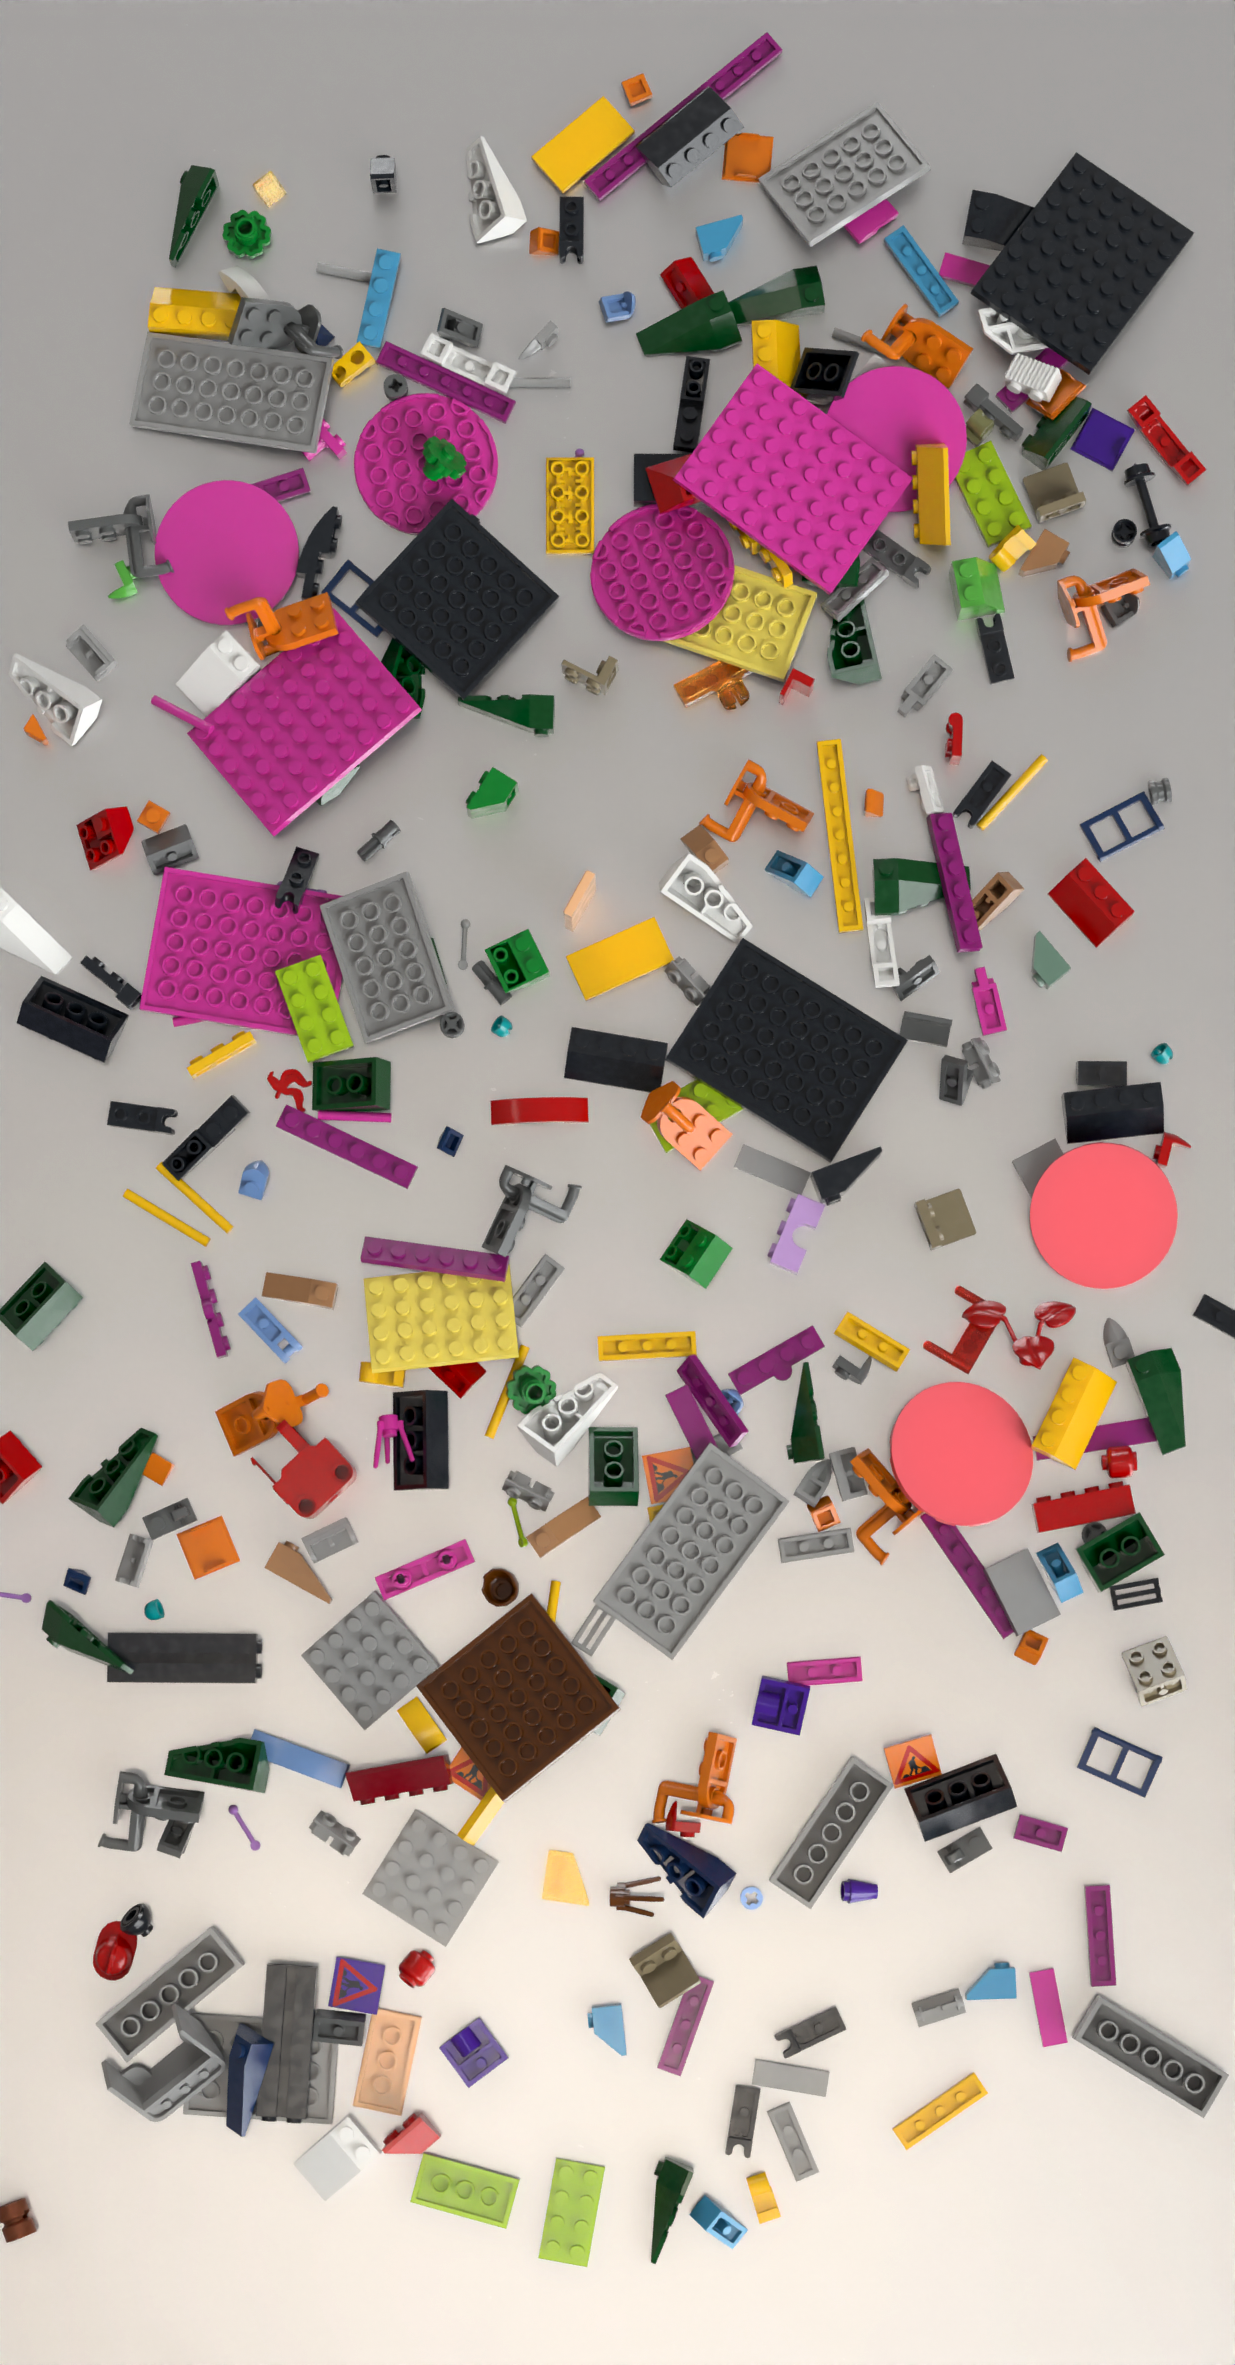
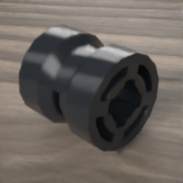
M1122 519L1116 522L1111 532V540L1115 546L1126 548L1133 543L1137 535V527L1134 522L1129 519Z

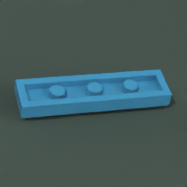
M904 225L884 238V243L938 317H941L959 304L958 299Z
M377 248L357 343L360 341L362 345L381 349L401 253Z

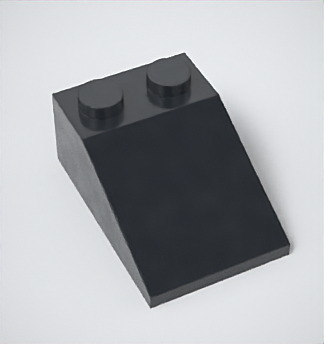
M972 190L962 244L1002 251L1034 207L998 194Z
M805 347L790 388L812 404L826 405L833 400L843 399L860 353L857 351Z
M881 1146L813 1171L810 1178L819 1202L822 1204L826 1202L827 1206L840 1202L841 1196H844L880 1157L882 1153Z

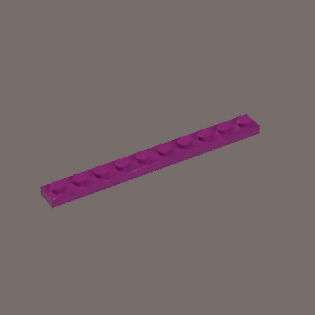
M766 32L585 179L584 184L601 201L647 163L635 147L708 86L725 100L782 53L781 47Z

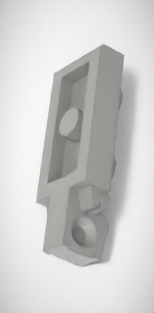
M934 654L905 688L901 696L904 702L897 712L906 717L912 708L918 711L925 705L953 669Z

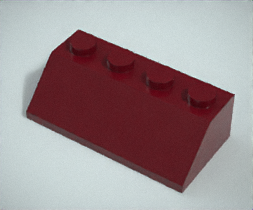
M448 1754L345 1773L353 1801H360L361 1805L375 1803V1798L383 1796L385 1801L399 1799V1793L409 1792V1797L424 1794L423 1789L433 1788V1792L448 1790L447 1785L454 1784Z

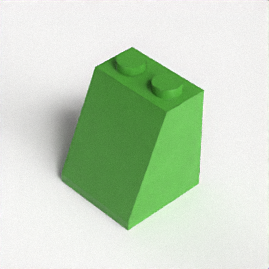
M977 557L952 561L949 580L957 621L1005 613L995 564Z

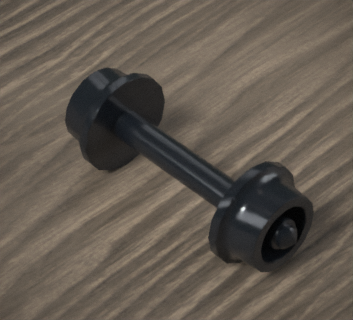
M1134 463L1132 467L1124 471L1126 477L1124 485L1126 487L1137 486L1149 525V529L1142 531L1140 537L1144 538L1147 547L1157 546L1170 536L1171 524L1159 525L1146 485V482L1156 476L1155 473L1151 472L1147 463Z

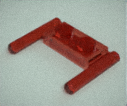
M962 1286L955 1288L956 1295L972 1304L986 1301ZM969 1323L952 1354L931 1341H925L923 1348L969 1374L996 1326L979 1328Z

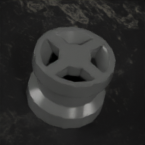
M392 374L384 381V392L390 401L407 396L408 394L407 382L402 375Z
M1163 778L1160 782L1148 781V791L1152 805L1158 804L1159 801H1172L1171 786L1168 778Z
M448 1012L442 1016L440 1028L446 1037L453 1039L463 1033L465 1025L461 1015L455 1012Z
M1092 1522L1083 1528L1081 1533L1084 1543H1087L1107 1530L1101 1523Z

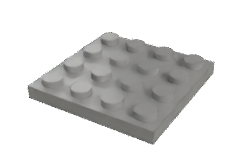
M377 1591L370 1594L301 1655L364 1730L370 1727L440 1666Z
M415 1809L362 1894L446 1947L499 1862Z

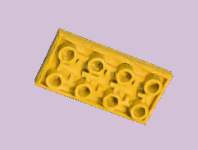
M602 96L532 155L531 159L563 194L635 134V130L611 103Z
M594 457L546 458V554H594Z
M655 917L566 956L585 1001L670 964L672 960L674 961Z

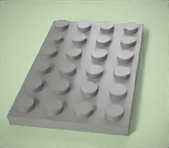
M876 102L758 179L763 189L807 244L812 247L931 169L929 163L882 106Z
M403 872L319 905L365 1043L373 1042L455 1010L409 872Z
M191 2013L190 2015L202 2023L224 2056L226 2068L221 2075L184 2104L183 2114L227 2117L229 2055L239 2023L245 2024L262 2036L263 2018ZM313 2041L308 2117L301 2120L303 2123L333 2124L338 2044ZM256 2100L251 2119L261 2120L262 2116H256ZM277 2117L276 2121H286L287 2118Z

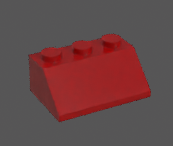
M1087 858L1071 870L1047 894L1096 948L1130 919L1135 912Z

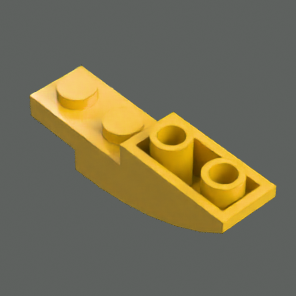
M728 521L732 530H737L740 534L739 540L744 549L748 548L752 555L759 553L763 562L770 564L772 568L771 573L776 582L780 581L784 588L793 584L792 571L787 563Z

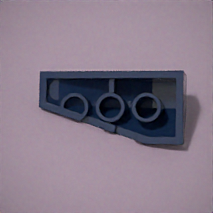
M650 1823L645 1824L637 1839L654 1864L661 1865L668 1874L666 1877L670 1884L674 1882L681 1891L680 1897L684 1903L703 1919L726 1893L737 1874L719 1858Z
M239 2023L229 2055L226 2126L241 2137L246 2136L274 2045L243 2023Z

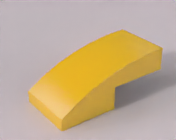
M417 1696L397 1710L426 1754L447 1741Z

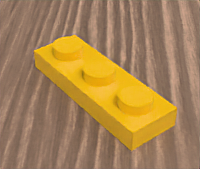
M241 1031L232 1037L233 1041L224 1046L221 1043L210 1050L212 1053L203 1058L201 1055L190 1061L191 1066L187 1067V1070L192 1078H197L257 1043L251 1032L245 1033Z
M848 1311L834 1333L896 1372L910 1351L909 1348Z

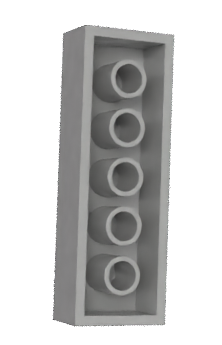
M851 1757L769 1881L811 1909L894 1785L854 1757Z
M212 1926L95 2024L127 2063L175 2023L172 2005L176 2003L188 2012L240 1969L244 1962L218 1930Z
M1098 1994L1072 2036L1076 2041L1202 2118L1206 2116L1229 2076L1226 2072Z

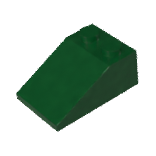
M378 1057L313 1062L312 1110H390L391 1062Z
M589 1427V1506H638V1427Z

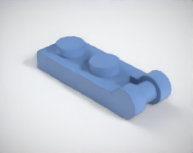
M256 1297L238 1313L285 1364L290 1360L289 1357L295 1351L299 1352L303 1348ZM285 1338L289 1344L282 1350L278 1344Z

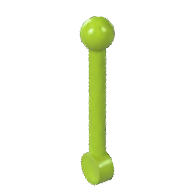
M510 1497L508 1505L512 1508L519 1535L518 1544L520 1547H526L528 1542L523 1535L516 1508L517 1500Z

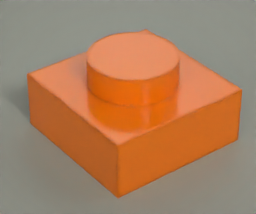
M643 73L621 82L630 107L652 98V92Z
M149 800L137 822L159 834L171 813Z

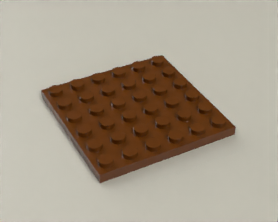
M532 1593L416 1686L504 1803L621 1710Z

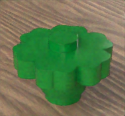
M240 210L237 213H233L230 216L231 222L225 223L223 226L222 236L223 240L228 243V251L237 258H242L245 254L249 259L262 255L264 252L263 247L271 243L270 237L272 234L270 227L266 226V218L257 211H252L248 214L245 210Z
M433 436L423 444L424 450L422 453L426 459L423 473L430 480L437 481L448 476L456 480L466 472L465 466L467 463L463 455L456 451L455 446L447 440H440Z
M523 1365L513 1372L514 1379L506 1384V1395L513 1400L512 1406L523 1414H528L540 1405L544 1406L550 1403L549 1400L556 1397V1383L550 1380V1372L539 1365H535L532 1369Z

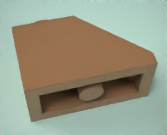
M1044 529L1018 575L1025 577L1056 569L1059 563L1063 565L1070 554L1067 551L1070 543Z
M698 825L680 838L689 852L706 863L714 874L728 865L729 858L714 838L701 825Z

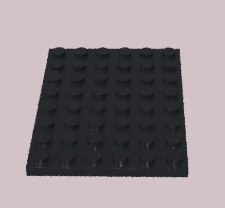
M1076 152L974 286L970 294L1090 375L1190 241L1194 232Z
M742 938L665 1060L831 1163L908 1040Z

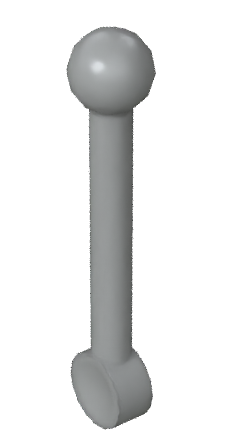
M467 919L461 921V927L463 928L461 960L458 962V967L461 970H465L468 967L466 946L467 930L470 922Z

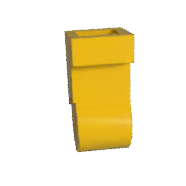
M359 341L342 358L334 363L331 377L340 387H344L366 368L373 366L376 361Z
M1017 525L991 552L989 559L1001 572H1004L1037 543Z
M361 1362L359 1382L404 1388L406 1370L372 1373L371 1362Z
M762 2172L747 2177L759 2224L781 2217L766 2173Z

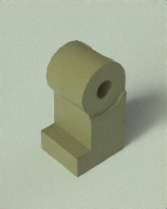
M980 408L966 422L967 440L973 446L978 447L993 431L994 421L988 418Z

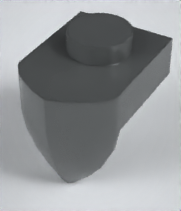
M1128 593L1121 596L1122 599L1117 602H1107L1101 606L1112 628L1138 612L1140 605L1139 597Z
M840 1355L832 1368L835 1369V1374L844 1380L850 1379L854 1383L861 1385L869 1373L872 1357L869 1356L861 1369H859Z

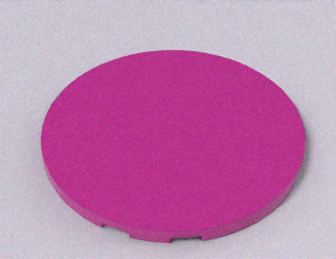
M887 366L872 369L851 380L844 398L837 401L833 400L827 412L829 417L909 476L916 475V465L911 463V451H916L915 445L941 443L948 447L949 486L957 476L963 463L967 443L964 417L950 391L931 375L904 366ZM912 481L889 512L913 510V499H917V490L912 489Z
M418 393L398 398L382 407L368 421L359 436L354 455V473L359 492L372 513L382 522L398 531L418 535L451 499L469 515L477 516L493 493L498 474V456L492 434L485 422L470 407L454 398L451 399L434 393ZM436 436L440 440L445 439L455 446L456 451L463 455L467 465L465 466L466 472L460 478L454 480L448 476L432 481L423 473L424 462L426 461L422 453L424 450L423 444L429 438Z
M234 480L213 481L188 491L167 511L156 536L155 564L165 563L168 559L174 570V573L169 572L158 575L166 593L183 611L206 623L221 626L247 623L246 613L236 616L234 620H230L226 616L224 609L256 597L266 598L271 608L274 609L287 595L296 577L299 562V542L293 522L275 498L264 490L245 482ZM255 610L249 611L254 620L259 619Z
M657 504L646 505L632 510L619 518L608 528V532L598 542L592 557L593 561L590 572L592 591L604 616L615 627L628 635L649 641H668L683 638L700 630L712 621L721 611L730 595L735 572L731 547L720 527L711 518L698 512L697 509L686 506L660 514Z

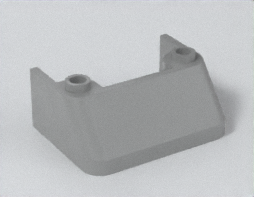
M176 2003L172 2005V2010L179 2036L184 2041L180 2046L150 2070L143 2065L134 2064L121 2072L106 2060L101 2063L107 2090L153 2122L166 2119L221 2075L226 2068L224 2056L202 2023Z

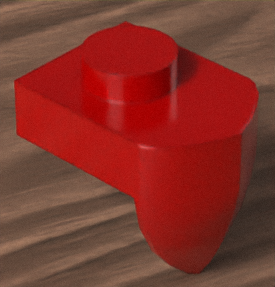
M1164 1132L1161 1144L1155 1146L1152 1159L1156 1160V1164L1159 1167L1165 1168L1168 1164L1172 1145L1182 1148H1191V1145L1175 1134Z
M675 1801L667 1815L665 1830L680 1832V1837H695V1833H700L701 1823L676 1821L677 1801Z

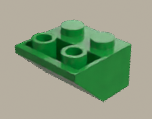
M492 767L490 772L485 771L479 780V789L477 792L472 791L465 802L467 804L468 816L473 819L505 812L519 791L518 783Z
M529 929L485 949L506 994L529 987L550 976V972Z
M686 1219L660 1260L706 1289L733 1248L717 1235Z

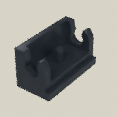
M1127 1061L1076 1062V1084L1078 1086H1127Z

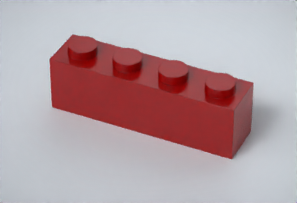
M1123 1481L1108 1484L1109 1489L1099 1490V1486L1084 1489V1494L1075 1495V1491L1060 1493L1061 1498L1051 1500L1050 1495L1036 1498L1037 1503H1033L1031 1506L1037 1533L1136 1514L1130 1484L1123 1485Z

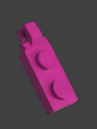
M985 967L976 968L974 970L976 982L971 984L982 1036L1006 1031L1007 1027L997 985L994 983L993 978H987Z

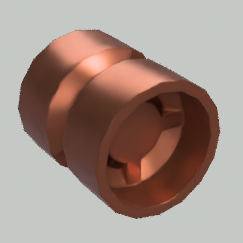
M25 2198L0 2206V2223L4 2224L2 2232L6 2243L37 2231L33 2218L27 2216L30 2210Z

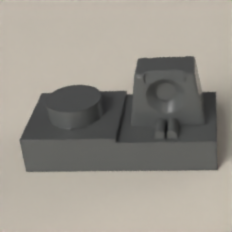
M928 955L926 958L916 962L908 972L904 971L901 967L898 968L900 986H892L896 996L902 1001L940 974V971L935 961Z
M188 1498L142 1517L151 1540L198 1521Z
M978 1827L937 1851L949 1873H952L993 1848L981 1827Z

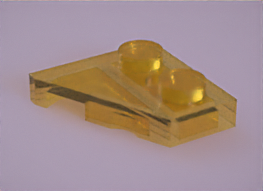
M549 1849L542 1899L589 1906V1899L574 1853Z

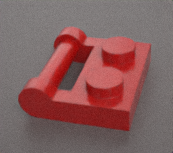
M955 712L949 716L945 728L946 733L950 736L945 744V758H949V765H959L962 757L963 717Z

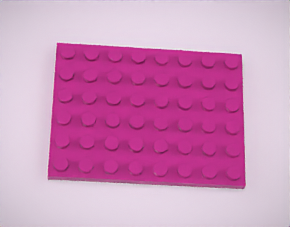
M756 364L673 481L830 595L913 478L766 369Z
M334 608L333 612L339 634L293 650L283 651L203 719L214 725V730L211 734L197 727H194L187 733L273 836L277 835L422 711L419 705Z
M164 867L139 1009L141 1011L298 1036L275 971L321 955L337 1001L339 1002L343 975L319 905L342 896L306 890L300 910L297 914H294L292 911L294 905L290 901L284 902L279 909L275 907L279 885Z

